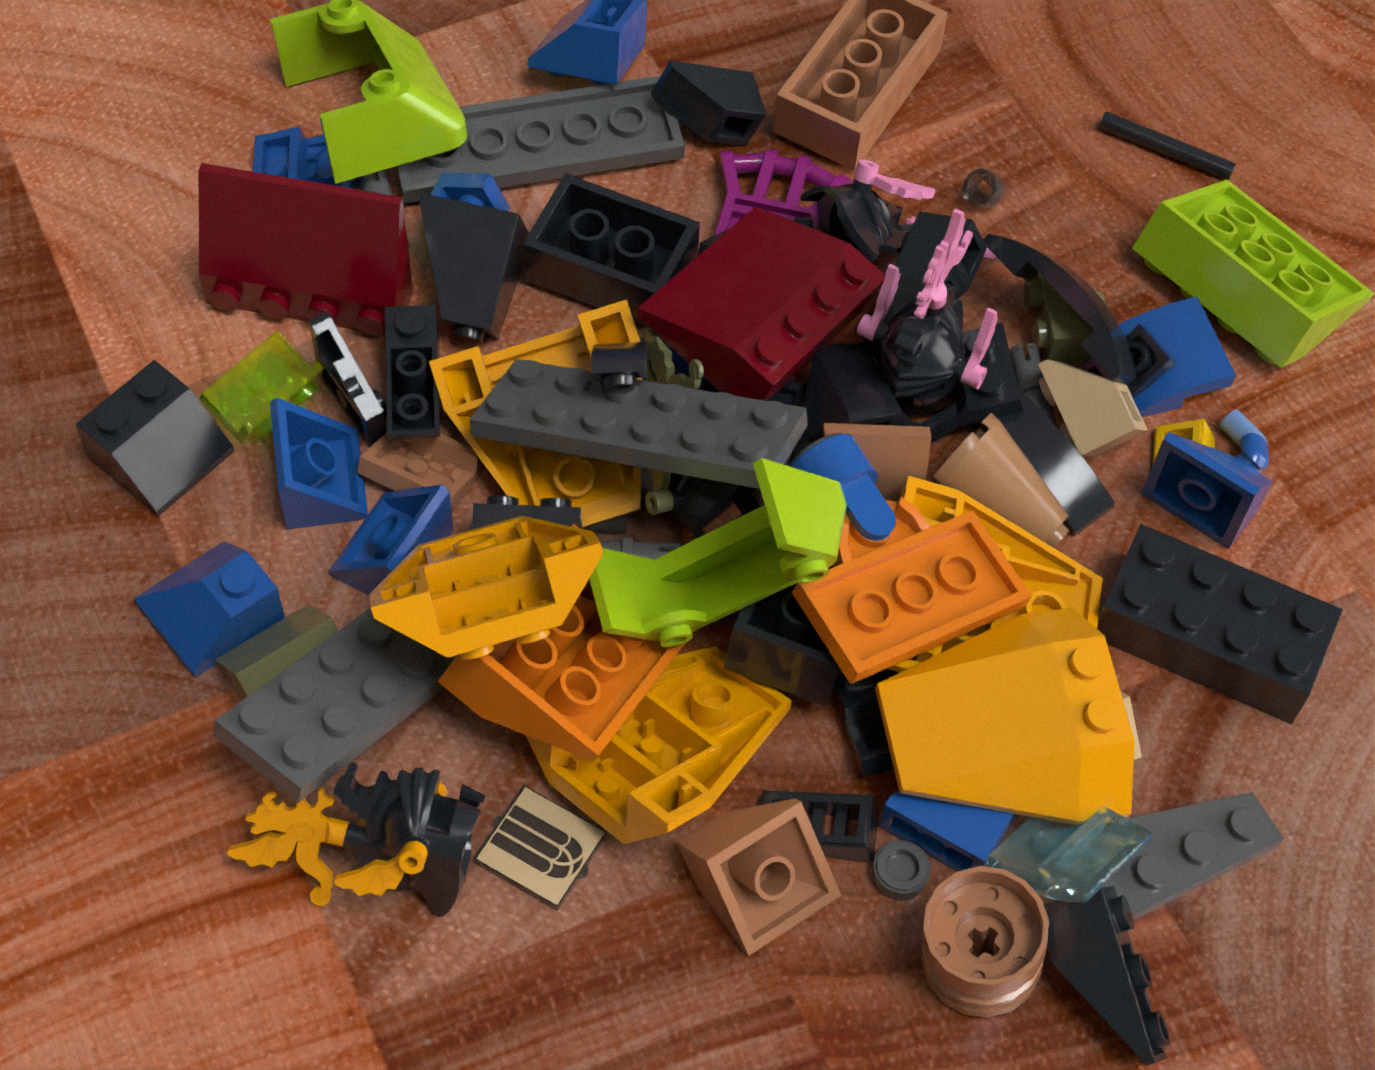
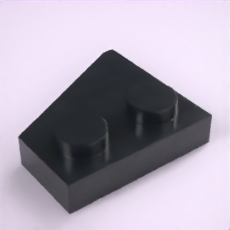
M326 312L309 321L319 378L370 448L386 433L385 418H387V405L376 389L371 390L359 365L353 358L333 320Z

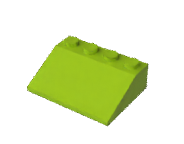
M1229 180L1162 201L1132 247L1133 250L1144 258V263L1149 269L1160 275H1166L1181 287L1180 291L1187 299L1198 297L1201 305L1217 316L1218 323L1224 329L1233 334L1241 335L1255 347V352L1261 359L1270 364L1278 365L1280 368L1303 358L1369 302L1375 294Z

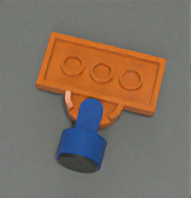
M835 433L825 436L803 449L789 464L790 467L840 482L847 507L839 551L833 568L828 569L829 574L818 581L807 584L797 583L792 594L850 684L1020 610L1033 597L973 510L930 527L920 511L903 497H900L898 502L885 500L875 486L878 473L852 435Z

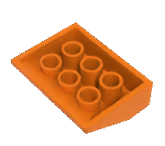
M588 579L563 624L550 628L549 636L526 644L517 643L516 638L494 644V650L491 653L475 659L462 660L457 655L437 682L481 718L594 762L685 643L673 647H662L660 641L604 633L590 579Z

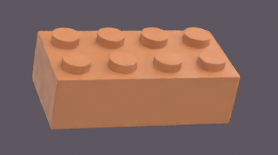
M847 0L777 93L773 133L855 171L858 161L864 159L941 51L948 12L922 0Z

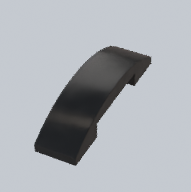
M988 234L983 239L987 248L1013 275L1031 282L1040 273L1094 329L1080 345L1114 381L1130 385L1136 379L1134 362L1124 334L1107 305L1088 283L1065 264L1023 243Z
M1019 390L1023 412L996 418L1000 420L1069 515L1062 524L1075 537L1114 508L1115 502L1071 442ZM982 422L970 424L975 430L980 426L985 432L989 430Z

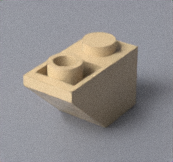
M1047 359L1038 364L1044 376L1039 379L1040 388L1051 406L1057 404L1065 422L1060 425V430L1081 456L1095 457L1148 431L1126 384L1058 361Z

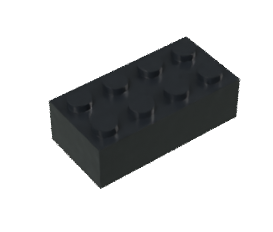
M1140 524L1098 617L1097 630L1105 636L1107 644L1292 725L1310 696L1343 609Z

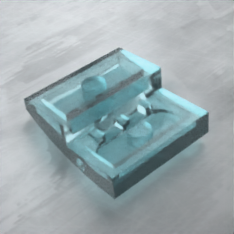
M1102 806L1084 824L1078 825L1030 817L988 855L987 867L1002 868L1026 880L1039 896L1066 902L1086 903L1151 841L1152 832L1105 806Z

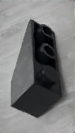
M919 211L911 230L905 233L901 252L895 263L901 274L898 289L895 293L894 301L883 320L884 323L888 324L897 316L919 306L916 304L918 299L916 297L926 285L922 283L923 277L928 270V265L934 255L936 246L940 245L941 241L945 238L951 216ZM965 218L963 235L959 244L967 230L973 233L971 242L959 264L951 268L944 280V284L956 287L954 300L956 298L959 299L969 290L987 249L973 219ZM862 337L877 363L882 364L881 344Z
M436 305L385 307L388 440L440 437L441 399L429 361L440 358Z
M1114 886L1101 887L1043 904L1049 919L1047 947L1052 964L1146 1065L1166 1059L1164 1047L1170 1045L1168 1028L1161 1012H1153L1146 988L1152 987V978L1144 955L1141 952L1135 954L1128 931L1134 929V919L1125 896H1117Z

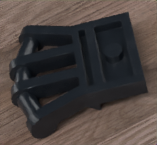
M1003 322L996 324L990 345L979 364L987 368L986 376L979 389H975L957 380L952 390L946 396L934 403L921 407L914 404L913 396L897 398L896 400L902 412L899 426L930 427L931 443L958 427L982 422L990 413L995 417L1023 412ZM980 328L963 332L964 359L969 361ZM878 364V367L882 375L884 376L882 364ZM943 410L921 424L910 420V417Z

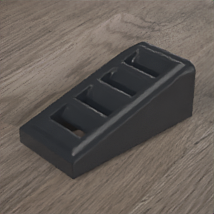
M762 791L761 805L794 798L802 802L805 811L812 813L811 825L825 857L852 861H874L879 811L873 795ZM826 815L835 816L833 835L824 834ZM849 818L858 820L856 836L848 835Z

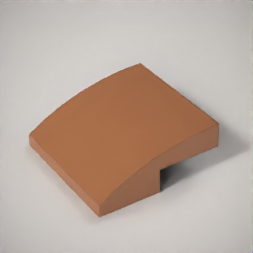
M441 406L440 437L388 440L386 430V433L359 457L357 473L394 491L443 484L450 491L451 509H453L470 490L486 467Z
M824 423L823 437L835 433L853 436L878 473L875 486L885 500L898 502L908 475L926 480L931 445L930 427Z

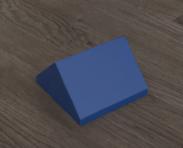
M277 397L270 402L278 492L287 530L359 521L367 517L368 510L364 477L357 473L359 457L361 456L358 429Z
M441 484L384 492L328 572L335 579L369 595L417 545L451 535L454 528L450 491Z

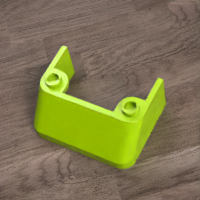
M331 0L327 4L270 19L283 81L286 87L374 62L379 69L362 84L361 91L364 102L319 114L335 184L450 151L461 146L466 141L465 117L420 41L359 0Z
M761 458L753 462V466L764 500V506L657 559L602 548L603 556L589 579L603 632L660 641L662 647L678 646L690 641L693 638V631L795 583L807 584L826 577L829 574L828 568L837 561L847 507L840 482Z

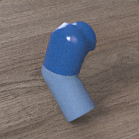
M1238 409L1233 410L1221 421L1219 427L1243 450L1234 458L1264 471L1269 465L1267 439Z

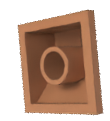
M796 798L723 812L677 841L698 890L742 951L748 956L842 896L803 804Z

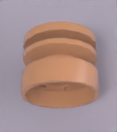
M977 866L955 872L934 890L925 906L921 964L928 986L945 1005L964 1015L990 1018L1012 1012L1030 998L1041 978L1048 941L1049 919L1041 897L1026 880L1002 868ZM986 947L993 950L992 956L986 952L978 958L972 955L973 948L979 952L983 951Z

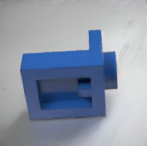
M442 173L430 194L509 211L510 209L509 204L490 173Z

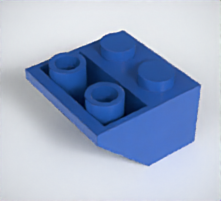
M585 0L555 24L528 58V67L544 70L545 73L552 76L571 75L586 78L589 82L597 85L610 83L617 85L645 46L647 0Z

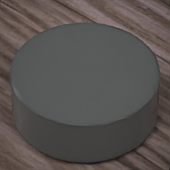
M904 840L892 841L881 847L875 856L872 866V879L876 888L884 896L897 901H906L918 896L924 890L930 875V862L926 853L916 844Z

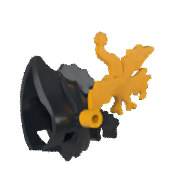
M352 762L348 765L345 775L338 779L334 788V794L341 799V805L349 807V812H356L358 814L359 820L357 824L326 817L322 814V810L333 805L336 798L333 794L330 796L326 795L323 787L319 788L316 804L310 805L306 798H304L299 803H296L294 807L286 806L284 801L279 805L274 804L272 799L276 798L277 793L267 792L262 798L263 802L259 803L256 811L247 813L246 821L254 823L251 827V833L253 834L271 830L282 833L267 832L254 840L231 845L227 851L228 856L235 860H245L250 867L263 864L273 868L278 861H287L296 846L297 863L304 872L316 878L321 884L315 885L311 890L310 900L316 906H325L329 903L332 896L331 888L334 885L333 872L318 856L321 842L358 849L355 857L361 862L362 868L336 875L335 885L342 889H352L358 896L368 893L382 896L387 889L400 891L405 887H412L423 895L429 903L433 914L437 917H443L450 911L461 895L471 857L472 830L481 813L478 806L480 803H483L485 795L462 784L459 800L447 797L445 785L440 782V771L433 770L430 773H426L423 768H415L412 773L400 770L396 780H391L387 772L380 771L374 785L363 786L355 778L358 765Z

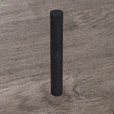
M1108 111L1104 113L1099 125V129L1225 180H1230L1236 163Z

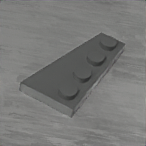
M1253 792L1035 837L1031 847L1063 898L1101 887L1114 886L1117 896L1124 895L1127 899L1133 919L1135 920L1278 848L1284 837Z

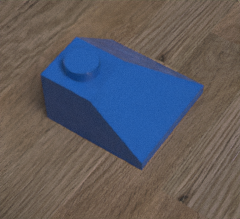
M1168 432L1161 443L1141 495L1225 548L1230 549L1260 509L1273 481L1262 475L1254 466L1242 463L1228 453Z
M225 541L134 598L135 604L194 678L215 666L216 658L285 618L278 587L247 550Z

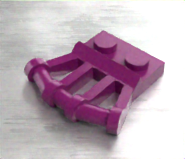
M769 148L766 149V152L738 155H733L732 150L720 151L719 171L720 177L723 180L726 199L715 235L731 228L755 206L794 221V218L809 216L813 219V229L818 231L820 219L817 202H814L809 208L799 206L806 182L818 187L852 184L853 180L843 174L833 175L812 163L811 157L799 155L798 159L779 156V150ZM759 172L753 196L740 193L737 174ZM774 174L792 178L785 203L766 199Z

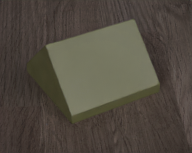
M307 604L216 658L215 662L240 699L244 700L335 634L338 629L330 616Z

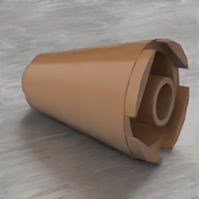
M990 413L982 421L989 430L986 433L981 429L975 434L972 432L940 467L933 478L940 485L963 492L1054 548L1069 532V529L1062 524L1069 515L1000 420Z

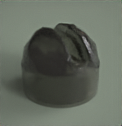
M979 168L967 175L962 191L965 200L969 204L987 209L996 206L1004 197L1005 185L1002 178L995 172ZM983 180L992 189L990 194L980 186Z

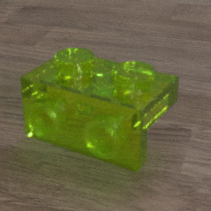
M275 331L202 392L199 399L240 444L253 433L259 439H262L272 430L270 402L277 397L287 402L291 401L297 406L302 405L320 388L315 383V380L324 368L318 361L309 366L278 331Z

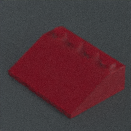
M201 163L198 171L199 276L206 304L215 305L224 310L239 309L262 313L275 319L285 317L308 322L327 312L337 327L360 330L365 334L373 336L385 335V307L408 306L413 292L402 197Z
M755 206L639 306L634 314L689 364L694 359L700 360L704 370L703 376L720 392L729 393L733 396L769 401L863 311L883 284L885 274L850 243Z

